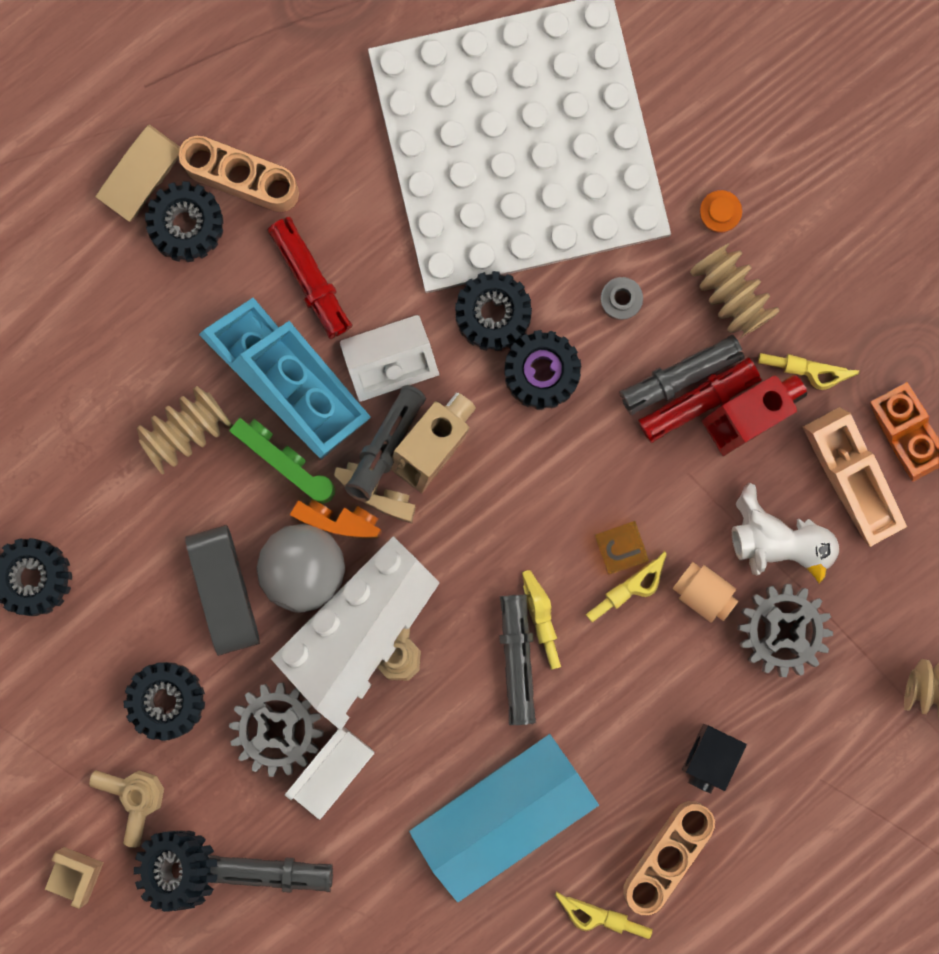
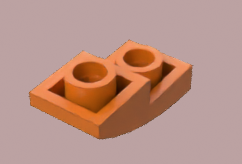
M908 382L870 402V406L886 438L912 482L939 468V438L929 424L928 413Z
M313 499L310 500L308 505L298 500L290 513V516L305 524L338 536L378 539L383 532L375 526L379 518L359 506H356L353 512L343 508L336 522L329 519L333 511Z

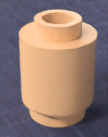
M694 562L690 564L673 587V590L681 595L679 600L710 623L713 622L716 616L724 621L738 603V600L732 596L736 591L734 586L707 566L703 565L701 568Z

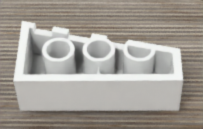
M393 536L271 660L309 703L341 730L350 718L346 715V712L357 697L360 699L364 697L372 685L368 682L369 678L381 660L388 661L396 649L393 645L397 636L403 628L409 629L439 585V582Z

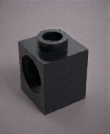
M703 723L682 768L684 772L691 775L688 783L712 794L714 787L726 791L747 744Z

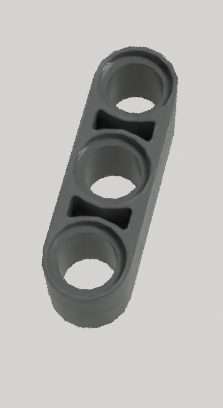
M224 525L186 536L185 542L217 655L220 656L260 644L255 618L228 526Z

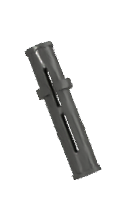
M730 335L719 343L664 370L658 368L652 371V376L619 391L620 397L624 398L622 402L632 416L636 412L662 399L669 401L675 397L676 392L745 359L744 353L740 352L742 347L736 337Z
M409 385L402 387L398 398L384 418L371 444L363 447L359 455L361 461L352 478L345 486L346 492L353 498L363 502L369 501L383 473H388L394 463L392 459L394 450L407 434L420 407L426 400L425 395L419 389ZM401 416L402 419L391 436L389 433L398 417ZM379 450H381L382 454L373 470H370L372 462Z
M527 594L499 596L503 634L499 635L500 644H504L509 725L536 723L530 660V642H533V633L529 632Z
M208 855L209 860L217 859L218 867H211V873L218 874L217 881L212 883L282 888V892L291 893L293 889L331 892L333 864L295 862V858L286 857L284 861H270Z

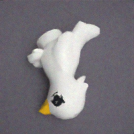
M748 483L744 486L736 502L737 508L743 515V523L732 528V542L738 559H749L752 574L756 576L765 571L767 562L793 560L804 566L816 581L820 583L825 578L827 569L834 564L839 555V543L835 535L828 529L816 525L810 519L805 523L797 519L798 530L793 531L781 520L762 509L757 501V490L754 484Z

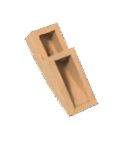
M839 407L803 426L827 477L869 547L907 527L874 454L867 450L851 413Z

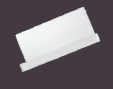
M418 315L340 341L359 402L439 375L428 337Z
M343 726L341 730L338 729L286 792L285 796L290 800L294 798L320 820L375 752Z

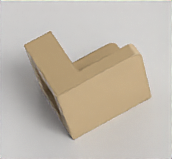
M63 847L55 851L52 861L55 862L45 890L73 900L71 906L80 909L88 903L104 862Z

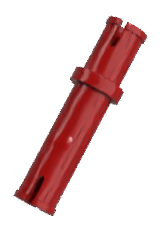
M286 217L284 220L280 219L273 223L267 231L277 244L284 260L306 296L303 299L306 306L314 310L329 339H333L335 335L338 337L347 332L353 325L334 295L337 291L333 284H328L325 277H323L317 263L299 235L292 218Z
M748 357L717 376L714 373L706 377L707 381L699 385V387L676 398L655 412L638 419V423L651 444L674 429L683 426L711 408L724 405L730 401V398L741 391L761 382L760 373L752 360Z

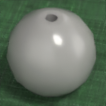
M308 524L285 526L270 536L259 553L256 570L259 586L271 602L284 609L302 613L319 609L337 593L343 582L345 563L342 550L329 533Z

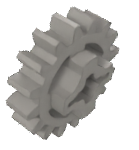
M784 584L781 594L778 595L774 586H769L766 588V599L758 594L751 597L756 605L754 610L743 608L741 611L744 616L749 618L748 624L738 625L737 630L748 634V639L739 643L740 647H752L754 652L748 660L750 663H755L762 659L764 661L762 672L769 674L774 666H777L779 677H787L789 667L793 668L796 675H803V663L806 662L812 667H817L819 662L814 656L815 653H828L829 648L821 642L823 637L833 636V631L823 629L822 624L831 618L830 613H818L817 609L823 601L820 598H816L808 602L806 600L808 589L801 588L796 595H793L792 585ZM790 602L799 607L791 613H782L773 604ZM761 618L765 622V636L759 641L757 627ZM795 621L790 629V634L793 636L791 640L788 638L775 640L780 632V627L777 625L778 622L790 623ZM811 621L813 633L809 643L805 639L806 625ZM780 648H788L797 657L781 660L771 656V654Z
M281 682L278 683L274 693H271L267 684L260 685L261 696L258 698L251 692L246 693L245 698L249 703L247 708L240 705L234 708V711L242 716L241 720L229 723V728L239 731V737L230 741L231 746L242 745L244 748L238 759L240 761L246 760L249 757L254 759L252 771L257 772L263 765L268 766L269 777H274L280 766L283 767L286 775L292 774V763L295 761L302 767H305L308 761L304 753L307 751L316 754L319 750L312 743V739L321 737L324 734V731L314 728V722L321 719L322 714H311L309 708L312 705L309 701L305 700L302 702L299 700L301 692L295 688L290 694L285 693V684ZM280 700L293 706L286 712L274 711L266 702ZM253 714L254 718L258 721L257 736L250 740L248 727ZM270 718L275 723L281 720L286 723L287 726L283 729L284 740L279 736L272 739L268 736L267 732L271 729L268 723ZM303 718L305 736L300 745L295 737L296 723ZM267 747L280 748L287 757L271 758L263 755L261 752Z

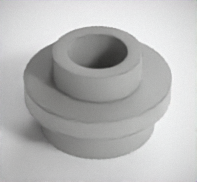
M626 277L610 280L604 286L601 293L602 308L610 317L618 320H626L635 316L643 303V293L640 286L634 280ZM618 291L627 292L630 296V302L626 305L618 304L614 299L615 293Z

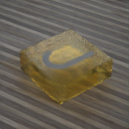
M635 521L594 535L608 575L649 561Z

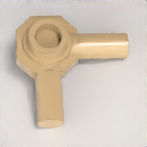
M403 628L394 641L395 651L387 662L381 660L377 666L388 680L409 681L420 670L421 651L409 639L410 628Z
M95 770L90 778V787L120 796L121 803L125 810L129 812L123 844L128 847H140L146 816L161 808L164 787L157 776L142 771H137L122 779Z

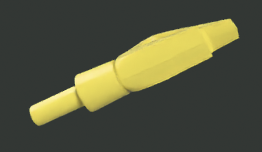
M760 353L758 357L759 364L784 368V373L806 375L811 385L819 390L829 389L859 374V370H847V368L809 361L790 354L783 358ZM831 373L832 377L837 378L821 383L818 379V374Z
M665 550L657 559L652 560L624 583H620L605 594L607 598L586 614L588 619L593 623L613 606L615 609H618L633 594L647 597L655 593L667 555ZM655 573L651 586L647 589L643 588L641 582L647 574Z
M526 570L522 573L524 580V593L527 594L528 609L534 624H536L535 629L539 644H544L551 670L561 667L554 644L557 636L551 622V602L531 570Z
M557 891L555 893V896L568 913L573 924L582 931H590L598 925H603L620 934L624 930L646 939H650L653 929L627 920L628 915L611 910L608 911L571 897H565ZM573 910H582L590 916V920L587 923H582L574 915Z

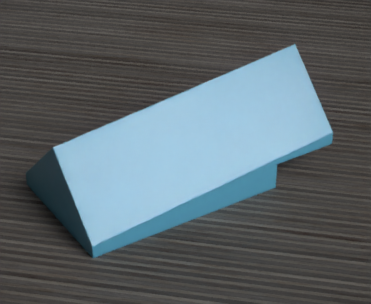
M254 297L199 334L321 460L371 418L293 324L288 321L281 327H278Z
M548 734L409 830V833L432 872L458 903L598 807L599 804L551 734Z

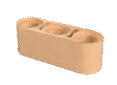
M198 135L189 137L180 146L178 154L180 163L189 177L197 182L277 212L290 210L298 201L299 190L292 173L282 166ZM203 150L211 154L210 161L204 167L196 168L190 165V159L197 151ZM242 165L250 169V175L245 181L235 183L229 180V173L236 166ZM275 181H285L290 185L288 193L281 198H273L268 195V188Z
M696 801L681 803L673 811L630 873L623 886V895L627 904L635 913L640 915L657 913L712 836L715 829V819L707 807ZM690 811H700L704 817V825L696 833H687L682 826L684 816ZM673 846L678 848L680 853L678 863L669 869L660 867L657 862L659 852L665 847ZM643 882L653 884L655 895L649 903L639 904L633 900V890L638 884Z

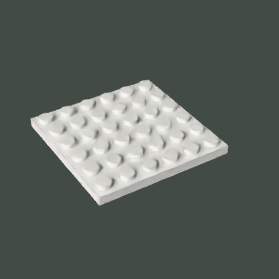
M576 0L368 49L425 293L464 285L470 279H476L478 274L485 272V275L492 274V271H499L500 275H507L657 240L671 235L614 0Z

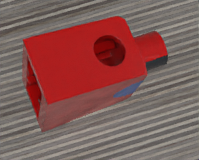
M773 375L725 403L701 421L722 456H725L797 412L795 403L807 396V390L801 379L796 375H792L782 382L776 375Z

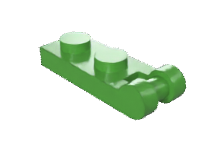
M239 418L229 431L313 500L325 504L334 498L335 486L329 478L320 475L313 477L301 468L306 460L288 445L281 451L269 442L274 434L256 419H253L248 425Z

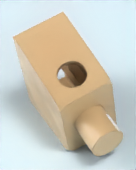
M455 393L445 407L435 401L394 450L392 456L394 463L391 470L422 494L465 439L470 428L465 422L475 411V405L460 393ZM433 432H440L444 437H438Z

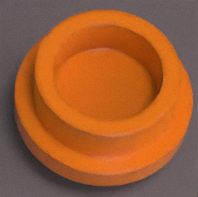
M717 190L711 192L704 198L700 206L701 221L713 232L725 233L734 229L742 217V205L739 199L729 191Z

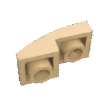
M147 125L95 197L131 222L136 218L156 186L163 182L179 158L180 146L153 126Z
M348 462L346 469L336 467L334 476L345 487L359 464ZM378 482L371 498L364 503L393 518L412 523L416 506L408 503L409 495L385 489L383 496L376 495Z

